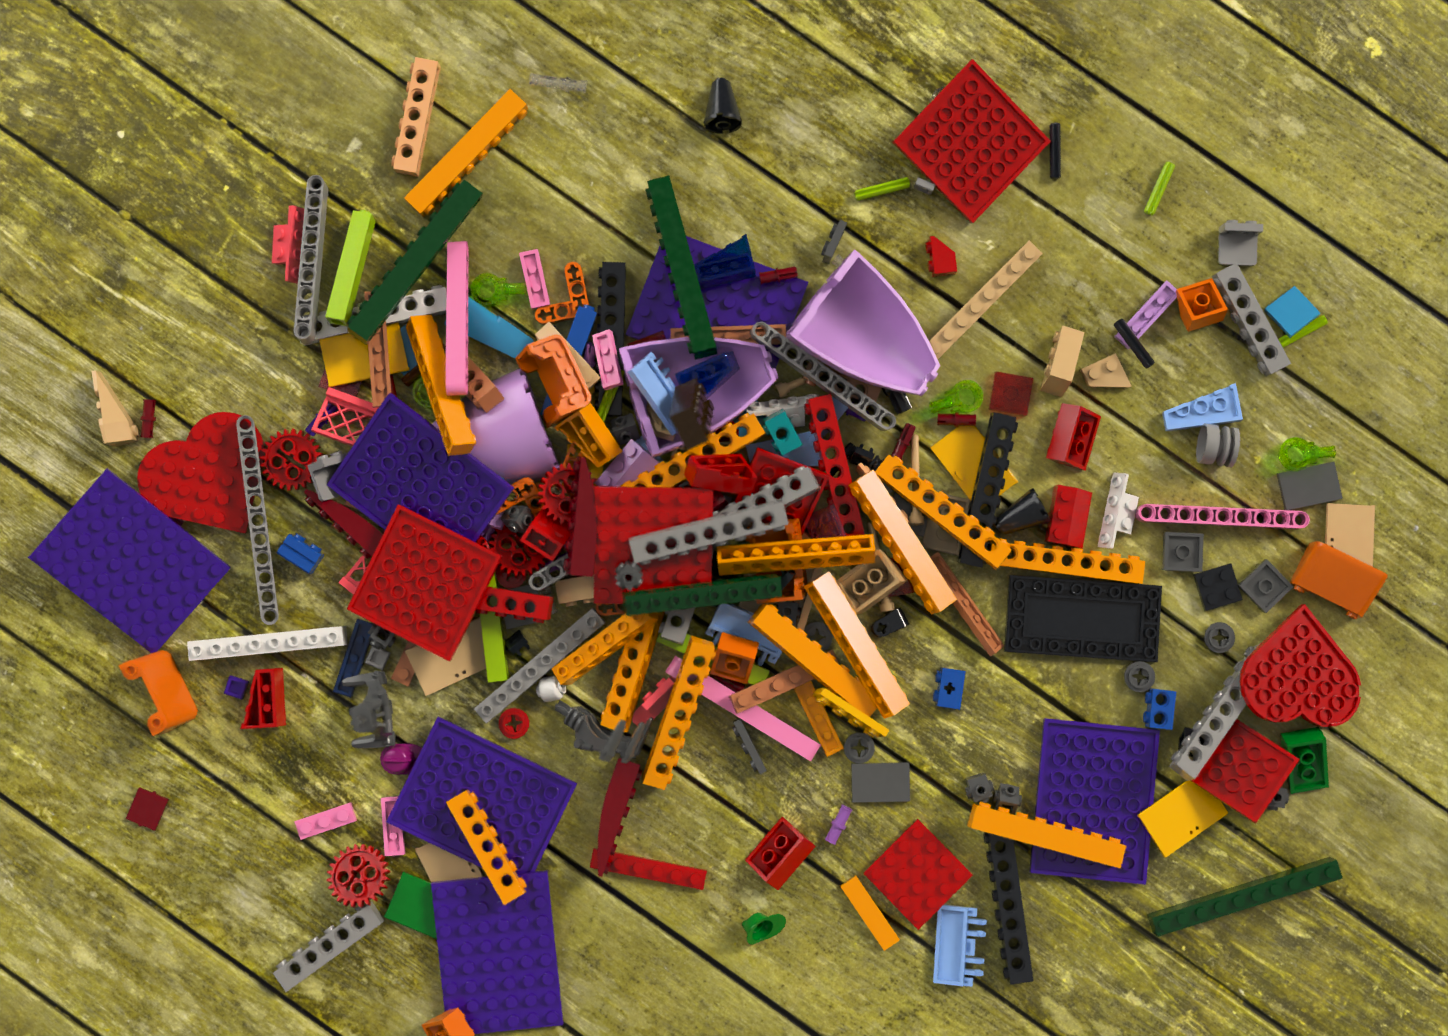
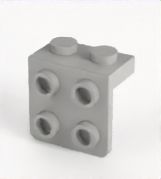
M1227 220L1226 223L1222 224L1219 227L1218 263L1220 265H1233L1237 262L1238 266L1256 265L1258 235L1263 232V224H1257V221L1238 223L1237 220Z
M342 451L330 454L331 457L329 458L328 455H323L316 458L317 462L307 465L320 501L340 496L328 487L327 483L348 453L342 454Z

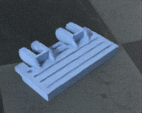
M651 351L627 373L672 436L677 433L669 417L676 386L670 377L665 378L671 371L669 367L661 371L658 368L664 361L662 357L656 359Z
M731 603L719 604L705 634L713 637L715 631H717L712 640L714 646L718 644L722 632L759 642L758 649L762 651L757 660V665L762 666L768 654H770L768 662L775 664L782 651L748 623L754 613Z
M943 905L938 910L933 983L973 987V978L965 977V975L983 976V970L966 968V963L984 964L983 958L970 957L975 956L976 939L967 938V936L986 937L985 931L969 930V924L987 925L986 919L968 917H977L978 908Z

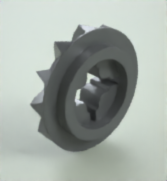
M821 622L808 624L804 629L807 633L806 637L810 641L814 640L809 638V636L815 635L816 629H818L819 635L825 636V638L819 639V644L822 646L821 650H827L832 643V633L828 626Z
M1217 622L1211 624L1205 630L1203 638L1206 646L1211 651L1224 653L1233 647L1235 633L1228 624ZM1218 632H1220V635L1227 637L1220 640V643H1218V640L1212 639V637L1218 635Z
M1133 662L1127 666L1124 673L1125 683L1129 689L1135 692H1145L1153 686L1155 672L1145 662ZM1141 671V675H1144L1147 679H1140V682H1137V678L1132 677V675L1138 674Z
M860 732L851 734L844 744L846 757L858 764L869 761L875 751V745L871 737ZM859 740L862 746L867 747V749L861 750L860 756H858L857 750L851 748L857 746Z

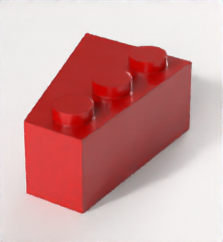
M742 454L690 456L684 472V476L692 487L751 496L757 481V476Z
M283 668L255 670L250 689L249 703L245 709L246 715L240 729L285 726Z

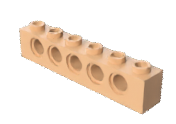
M415 57V62L411 63L410 74H412L411 81L407 82L406 87L408 97L403 102L404 117L399 121V129L401 131L400 136H397L395 141L397 151L396 155H393L391 166H393L396 173L419 177L441 68L438 61ZM427 77L425 83L420 84L418 83L419 78ZM423 95L422 101H414L416 96ZM413 114H420L417 120H411ZM410 132H416V136L413 139L407 138ZM411 150L412 155L410 157H403L405 151Z

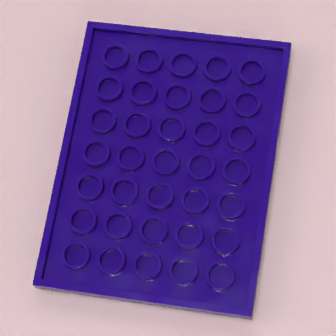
M686 236L711 327L755 325L758 322H764L768 325L786 324V333L792 327L807 288V281L792 278L781 280L780 283L776 281L761 285L759 272L775 269ZM660 246L625 334L644 343L671 339L670 328H682V325H685L684 318L680 319L677 310L680 307L679 301L675 302L673 290H676L675 285L670 284L668 273H671L670 267L666 268L663 256H666V251L661 250ZM772 345L775 348L780 347V345ZM770 352L772 362H769L772 369H776L780 358Z
M392 393L387 395L327 483L328 487L384 530H386L397 505L400 504L474 542L479 539L514 490L512 485L473 455L448 456L440 430Z
M108 468L28 557L150 653L157 652L231 568V566Z
M438 716L386 822L483 868L446 803L462 792L469 790L470 793L474 792L477 796L479 809L483 808L488 816L486 821L489 826L495 828L499 844L503 843L506 847L508 860H513L518 869L515 872H535L577 783ZM469 806L466 807L464 810L465 816L468 818L473 816V809ZM477 823L474 826V832L480 835L483 832V826ZM487 840L484 842L483 848L485 851L490 852L493 849L491 841ZM495 858L493 866L500 869L503 862L500 858Z
M1049 718L1043 719L1034 820L1035 817L1046 819L1047 824L1053 825L1054 822L1065 824L1066 829L1072 830V827L1084 830V834L1088 835L1091 832L1102 834V838L1109 840V837L1121 840V844L1126 845L1120 869L1032 845L1030 873L1146 885L1150 834L1137 815L1154 803L1160 730Z
M548 870L516 873L519 878L522 877L527 885L525 888L527 892L506 905L501 901L488 876L431 883L444 1011L459 1007L474 1034L560 1026L564 1024ZM505 875L503 883L506 886H510L512 884V877Z

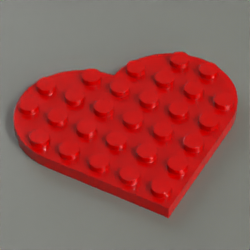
M231 412L210 414L194 425L186 441H168L151 449L143 458L138 469L137 483L140 494L168 517L246 534L249 521L236 426L237 420L241 415ZM243 419L240 422V427L244 430L249 429L251 421ZM255 426L259 462L262 464L264 460L260 459V456H264L265 453L261 449H265L263 438ZM246 438L243 440L242 445L245 449H250L253 447L254 442L252 439ZM249 457L245 460L247 468L255 467L256 460ZM255 476L247 480L248 486L252 488L256 487L259 482ZM255 495L250 498V504L252 506L254 503Z
M1301 604L1247 657L1240 673V689L1246 705L1256 716L1269 722H1287L1301 716L1307 722L1316 726H1338L1348 721L1355 714L1361 699L1359 697L1361 682L1357 670L1305 604Z

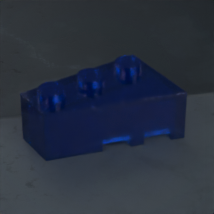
M747 234L741 236L734 243L726 245L719 252L713 253L694 264L701 290L756 277Z
M733 351L680 371L675 376L679 385L697 378L699 384H703L706 390L705 396L708 399L740 368Z

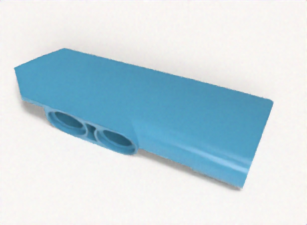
M468 296L469 337L513 358H516L527 344L534 342L528 335L502 317L496 316Z

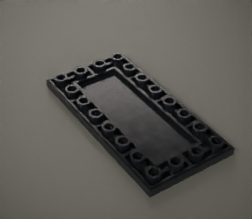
M1009 575L1004 652L1158 662L1162 586Z

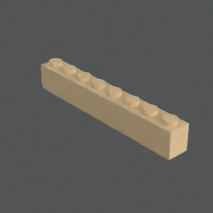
M1028 241L929 341L937 359L1043 254L1032 242Z

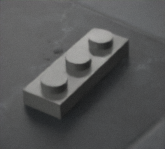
M740 718L733 721L735 726L732 729L736 737L741 736L744 742L741 744V747L745 754H750L752 758L750 764L754 772L757 770L760 774L766 772V767Z

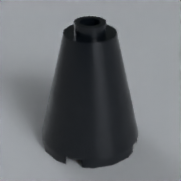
M717 78L712 82L704 118L705 129L717 134H723V130H729V133L739 130L742 126V119L731 83L725 78Z
M1034 488L1027 491L997 517L995 525L1000 533L1004 532L1006 535L1051 522Z

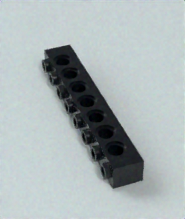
M602 262V267H599V279H602V286H598V298H601V305H598L597 315L601 317V324H597V333L609 329L613 331V336L616 337L615 346L620 369L623 370L624 364L621 363L619 348L624 347L626 263ZM611 278L617 280V284L614 287L607 285V281ZM614 297L617 300L616 304L608 306L606 304L608 298ZM609 316H613L616 318V322L613 325L606 324V319ZM596 362V373L600 376L598 362ZM601 379L595 384V393H599L598 400H595L596 411H598L606 391L603 389ZM623 385L618 387L606 417L622 416Z
M996 412L990 414L968 516L973 515L984 525V528L987 526L990 529L995 527L997 516H995V510L999 508L1001 503L999 493L1000 489L1003 490L1005 478H1003L1004 471L1008 470L1010 462L1007 457L1008 453L1013 449L1014 441H1011L1012 435L1016 433L1018 427L1016 417ZM999 429L1005 431V438L1003 440L997 437ZM995 448L1001 450V456L998 459L993 456ZM991 466L997 469L995 477H991L988 473ZM987 485H990L993 489V493L990 496L984 493V488ZM982 504H986L989 508L988 513L985 515L980 512ZM976 530L969 532V536L972 539L980 537ZM987 542L984 544L986 550L987 546L991 545V542ZM961 544L957 562L983 568V564L986 565L985 561Z
M984 832V842L989 847V851L986 852L987 862L991 863L992 871H989V878L991 883L994 882L995 889L992 890L993 902L997 903V909L994 910L995 919L1000 924L997 934L999 941L1002 940L1003 948H1000L1001 959L1005 960L1006 966L1003 967L1004 979H1007L1010 984L1033 982L1014 840ZM998 841H1003V849L996 851L995 844ZM1003 860L1006 861V868L999 870L997 867L998 863ZM1003 880H1009V887L1006 889L1000 888ZM1005 900H1012L1010 908H1003ZM1008 919L1015 920V924L1011 928L1006 927ZM1012 938H1017V945L1010 947L1009 941ZM1014 958H1020L1018 966L1011 965Z

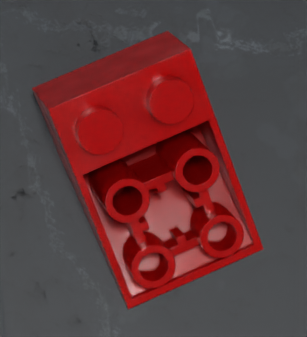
M561 504V509L564 512H568L569 506ZM540 510L520 541L554 562L566 546V540L569 539L570 531L567 530L566 521L559 525V519L552 522L553 516L551 515L546 518L548 511Z

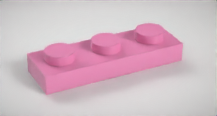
M538 249L519 253L531 309L550 305Z
M609 329L592 335L603 389L609 390L624 385L613 331Z
M398 796L381 798L385 856L405 855L404 830L386 822Z
M350 802L297 820L295 825L300 840L355 822L357 819Z

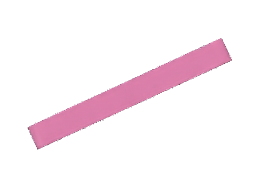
M467 241L447 242V396L468 394L469 250Z
M1144 504L1138 506L1135 513L1136 519L1140 522L1282 529L1305 528L1310 521L1308 514L1303 511ZM1143 508H1146L1149 511V516L1147 518H1144L1141 515V511ZM1162 509L1168 512L1166 519L1161 517L1160 512ZM1181 510H1185L1187 513L1185 520L1180 517ZM1200 511H1204L1206 513V519L1204 521H1202L1199 518ZM1220 511L1225 514L1223 522L1218 519ZM1239 512L1244 515L1242 523L1237 519ZM1259 513L1263 516L1262 523H1259L1256 519ZM1278 514L1282 517L1281 524H1278L1276 522V516ZM1297 515L1301 518L1300 525H1297L1295 522Z
M674 656L665 672L676 679L682 659ZM690 675L687 680L694 681L697 676ZM710 676L704 678L702 683L704 685L703 696L807 760L812 761L821 746L819 743L757 705L736 714L729 695L736 692Z

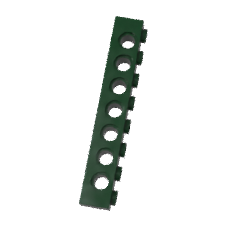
M777 574L622 592L623 611L627 616L782 597L781 578Z

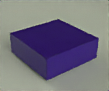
M229 675L223 694L242 700L244 699L249 681Z

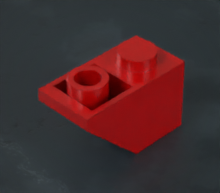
M930 236L928 242L925 243L926 253H930L928 271L932 272V277L955 275L957 273L955 252L935 236Z

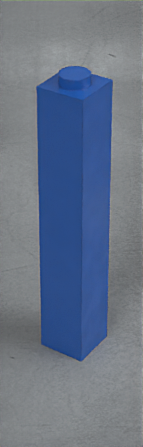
M586 304L583 307H578L567 337L568 343L581 357L597 317V312L594 311L595 308ZM548 394L540 412L542 416L543 411L552 405Z

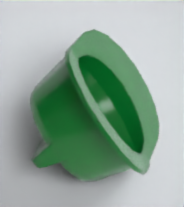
M762 913L753 914L742 922V927L747 934V942L750 945H754L777 935L785 927L786 918L781 914L766 916Z

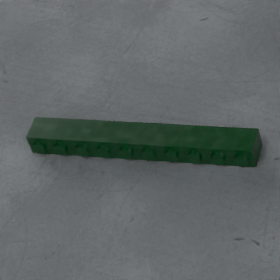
M670 176L647 181L648 188L645 191L647 199H651L653 205H650L652 217L656 216L657 222H654L657 234L661 233L662 239H659L661 250L666 251V256H663L666 268L670 267L671 273H668L670 284H674L676 290H673L675 302L679 301L680 307L677 308L680 319L684 318L685 325H682L684 336H689L690 342L687 343L689 354L693 353L695 360L716 355V343Z
M465 179L461 184L457 183L451 191L453 194L450 198L446 197L440 204L442 208L438 213L435 211L428 220L430 221L428 226H423L417 234L419 237L415 242L411 241L405 249L407 251L405 255H400L396 259L394 269L392 271L388 270L382 278L384 280L380 286L376 285L371 291L372 297L368 301L364 300L359 307L361 311L357 316L352 315L348 320L347 324L349 326L347 331L365 345L370 342L481 200L483 193Z
M1327 857L1147 914L1152 933L1159 937L1343 879L1338 861Z

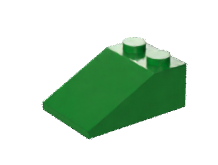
M1314 727L1280 733L1281 748L1300 759L1287 778L1290 794L1328 788L1326 737L1320 728Z

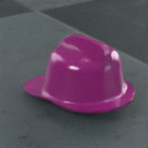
M395 744L394 746L385 747L381 752V765L388 773L409 775L422 748L415 744Z

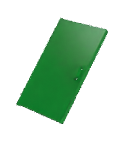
M403 871L384 918L437 939L431 883Z

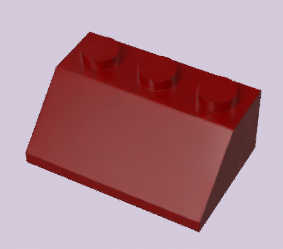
M1062 403L1046 458L1059 464L1086 471L1101 416L1082 406Z
M1059 484L1054 486L1049 512L1051 522L1047 524L1044 542L1083 549L1092 492Z
M782 816L745 861L766 883L779 890L816 846Z

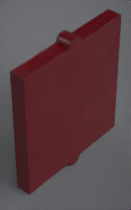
M139 787L126 819L137 823L139 827L144 826L156 831L169 799L156 794V791L151 792Z

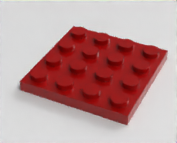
M757 447L749 465L757 476L752 493L754 495L760 492L759 489L764 485L770 484L771 486L777 483L776 480L784 475L789 477L795 474L794 470L804 466L806 468L809 466ZM812 467L809 468H811L821 490L785 508L787 519H799L802 535L829 478V474ZM799 480L792 483L793 490H798L801 486ZM778 489L775 492V498L781 499L783 497V490ZM736 494L733 502H736V504L743 500L742 497L745 495ZM765 498L759 499L757 505L765 504ZM770 515L766 517L765 519L761 520V522L769 523L772 519V516Z
M1236 719L1197 777L1190 781L1256 824L1300 759Z
M919 819L863 873L918 930L973 876Z

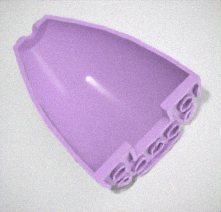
M854 249L828 277L827 283H824L803 308L793 322V326L786 333V338L812 357L844 375L866 384L921 397L928 389L926 386L927 382H932L938 375L936 372L940 367L938 359L918 320L902 297Z
M689 337L651 341L619 348L621 363L624 364L623 370L627 387L629 386L631 403L643 440H646V447L651 457L654 458L683 447L684 444L678 432L675 435L674 441L655 436L646 409L647 400L627 373L632 367L652 351L656 359L662 357L664 360L658 366L659 370L661 371L666 367H669L671 370L665 378L670 377L675 386L697 378L699 384L702 383L706 390L705 396L707 400H711L714 406L711 433L740 415L778 379L776 369H772L769 362H772L770 351H766L765 346L761 344L715 337L717 354L695 360L693 353L689 354L687 343L690 342Z
M520 368L491 381L505 399L487 413L482 408L477 409L467 396L461 399L465 405L466 417L470 420L471 432L476 438V444L470 454L497 475L504 478L510 485L525 477L533 479L536 483L541 481L542 477L547 478L546 472L552 473L553 467L559 470V463L539 414L526 373ZM435 420L432 423V425L439 429L437 421Z

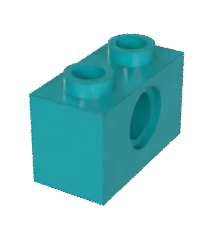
M783 408L763 419L765 424L762 427L766 435L771 434L774 439L771 444L776 453L780 451L783 456L803 445ZM781 428L786 430V434L783 437L776 436L777 430Z

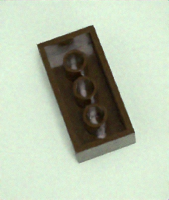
M697 378L675 387L669 415L687 450L708 442L711 433L714 406L711 400H707L705 396L706 390L702 383L699 384Z

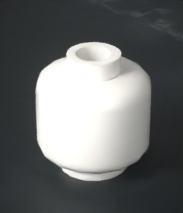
M555 675L544 677L539 680L538 686H536V693L544 702L560 700L566 693V685H561Z

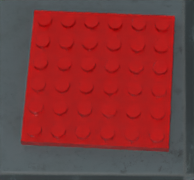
M973 59L955 75L892 141L931 183L935 184V187L971 224L980 217L1051 142Z
M595 486L597 541L594 562V604H623L622 592H630L627 588L623 590L615 583L617 580L615 579L616 573L614 572L620 563L625 564L627 560L631 563L634 561L629 538L713 517V490L696 487ZM706 529L703 535L706 538H711L713 529ZM688 533L685 535L684 540L692 543L696 537L694 534ZM669 538L665 541V545L672 548L676 545V540ZM649 543L646 546V550L651 553L655 552L657 545ZM712 544L708 545L709 548L704 550L690 549L689 553L684 555L670 554V558L659 560L658 558L651 559V563L645 565L637 563L642 568L643 581L637 589L633 587L631 591L711 582ZM631 574L625 576L628 581L633 578Z
M398 504L347 610L447 661H452L503 556Z

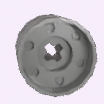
M1204 423L1197 439V462L1212 465L1216 459L1218 466L1225 465L1232 468L1237 460L1240 448L1239 429L1235 427L1229 429V427L1224 426L1220 431L1218 425Z

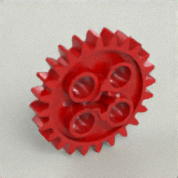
M292 428L290 434L287 429H284V435L277 431V438L270 436L272 442H265L268 448L261 449L265 456H260V459L265 460V462L260 464V466L266 467V470L262 473L269 474L267 477L268 481L274 479V486L280 483V489H284L287 485L288 491H291L293 486L298 491L300 485L303 488H307L306 482L313 484L307 465L317 462L316 458L322 456L323 453L317 452L321 448L320 445L314 446L317 440H309L311 435L308 433L303 437L304 431L302 430L297 434L296 429ZM288 442H292L293 449L287 452L285 445ZM278 450L293 457L295 461L304 465L306 469L303 470L298 465L291 463L289 459L279 454ZM307 452L309 459L306 462H302L301 456ZM280 457L282 459V465L280 467H276L274 462L277 458ZM293 468L298 470V475L295 478H292L290 475Z
M570 463L567 464L566 468L560 464L559 470L553 467L552 473L547 471L545 474L547 478L542 477L541 482L543 484L538 485V489L542 490L537 493L538 497H542L538 504H544L541 511L547 510L546 518L552 515V522L559 519V525H562L564 521L568 525V520L571 519L572 512H564L560 507L561 504L569 506L570 500H573V495L571 498L570 496H565L566 492L574 494V492H571V485L567 481L568 478L575 479V472H573ZM595 478V479H591V481H592V486H593V491H594V497H595V486H594L593 484H594L595 481L597 480L596 478ZM557 487L560 490V494L554 495L551 492V488Z
M505 524L502 530L495 529L497 535L491 534V539L494 541H489V546L493 547L490 550L503 556L498 567L501 566V573L507 570L508 577L511 573H514L516 579L518 574H521L523 579L525 578V573L532 576L533 570L538 572L540 570L539 566L544 568V561H549L548 558L539 552H530V547L521 542V538L517 536L519 532L514 533L510 531ZM504 543L511 544V547L509 549L502 548V545ZM517 544L519 547H523V551L520 548L517 549ZM519 557L523 559V562L517 564L513 560Z
M354 844L353 850L347 846V852L344 853L340 850L341 857L334 856L336 863L329 864L333 867V870L327 871L328 874L332 875L331 878L326 879L327 882L332 883L328 889L334 890L331 895L333 897L338 896L337 901L340 903L343 901L345 906L350 904L352 908H355L358 904L360 908H363L364 902L370 906V900L373 899L377 902L376 895L383 896L384 894L381 889L388 888L384 882L390 881L385 876L390 873V870L385 869L389 863L383 862L386 857L384 855L379 856L380 851L377 849L374 851L372 846L367 848L366 845L362 844L359 849V846ZM361 858L360 865L354 867L355 860ZM375 869V875L369 878V872ZM358 873L361 875L359 879L356 877ZM348 874V880L342 883V877ZM363 885L362 892L356 894L357 887Z

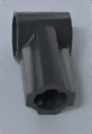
M882 388L886 397H889L897 415L912 408L906 393Z

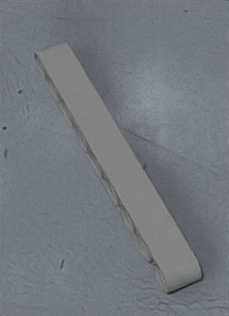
M319 175L309 177L306 186L294 334L303 344H311L315 340L328 200V186ZM321 184L320 188L314 189L315 185ZM315 202H320L317 207H312ZM318 220L316 225L311 226L312 221ZM317 238L315 243L309 244L311 239ZM310 257H315L312 262H307ZM309 275H313L310 281H306ZM312 293L309 299H304L306 294ZM305 312H310L307 318H303ZM309 330L305 337H301L303 331Z
M758 322L752 327L750 335L754 341L764 345L768 351L828 394H831V396L877 429L887 431L895 426L896 418L892 413L789 341L768 324ZM757 327L763 328L765 335L758 336L755 333V329ZM774 338L778 339L780 347H773L771 340ZM788 350L795 351V359H790L787 356ZM804 361H809L811 363V370H805L803 368ZM820 372H824L827 375L826 382H822L819 379L818 375ZM836 383L842 385V393L835 391L834 385ZM851 395L858 397V404H853L850 401ZM867 406L874 408L873 416L866 413ZM883 417L889 419L890 425L888 427L883 426L881 422Z

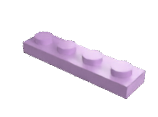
M1167 280L1126 323L1138 339L1177 298V289ZM1118 332L1114 337L1127 349H1130Z

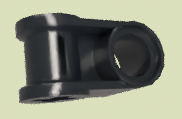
M901 607L886 614L885 617L875 621L871 626V631L876 637H884L904 628L910 623ZM878 624L885 626L883 629L884 633L881 631L877 632Z

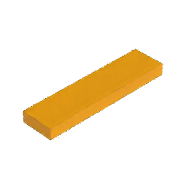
M812 681L795 687V693L826 757L843 750L844 747L824 706L815 701L817 698L813 696L815 687Z
M856 875L840 885L884 951L900 941Z

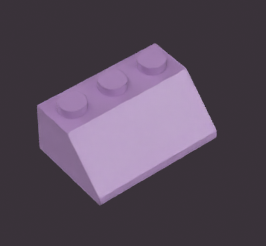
M631 439L622 449L623 452L617 455L595 484L597 486H620L629 480L634 482L638 479L637 476L644 471L649 473L655 470L654 466L660 462L655 457L652 458L651 454L643 446ZM659 475L652 478V483L655 482Z

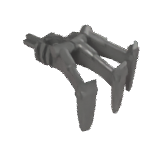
M374 671L342 680L343 686L368 687V693L363 702L358 706L350 708L349 715L352 717L350 724L351 726L353 725L355 732H371L372 734L352 740V747L380 748L394 746L396 740L395 732L393 731V721L391 720L393 714L392 701L389 700L387 691L382 686V684H387L385 672ZM382 716L383 723L377 722V717Z
M561 700L555 705V710L565 716L564 724L575 731L576 740L574 741V747L591 752L598 751L600 752L598 759L605 762H610L614 758L615 753L620 754L622 763H629L632 758L636 759L641 753L653 722V718L650 717L646 723L640 722L632 736H624L623 732L626 727V721L620 720L612 732L606 727L601 726V723L594 714L582 706L571 707Z

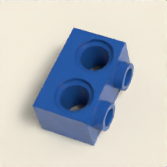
M1150 688L1149 692H1146L1145 703L1147 704V711H1144L1143 722L1146 727L1173 730L1176 691ZM1159 694H1162L1164 698L1161 704L1156 702V697ZM1157 713H1160L1162 719L1159 723L1156 724L1154 722V716Z

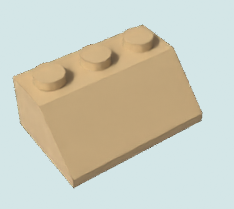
M879 549L875 552V563L857 565L839 578L836 583L845 594L848 603L855 610L856 614H862L906 583L907 579L897 564Z

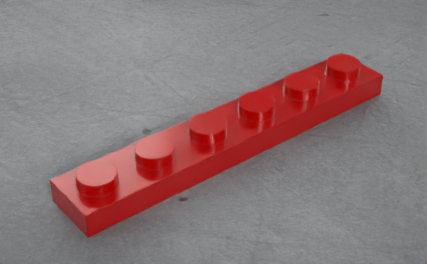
M593 848L589 868L598 869V848ZM615 852L614 856L610 855L608 862L611 863L609 872L700 890L704 889L707 873L705 869Z

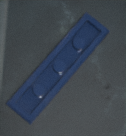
M361 619L356 620L335 683L334 693L350 698L353 697L356 687L343 686L342 680L360 675L371 642L368 640L370 637L368 631L374 623Z

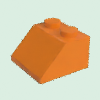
M1212 278L1176 290L1180 317L1188 332L1224 320L1228 308Z
M722 632L710 674L747 684L759 642Z
M459 1007L449 1009L421 1025L427 1036L475 1035Z

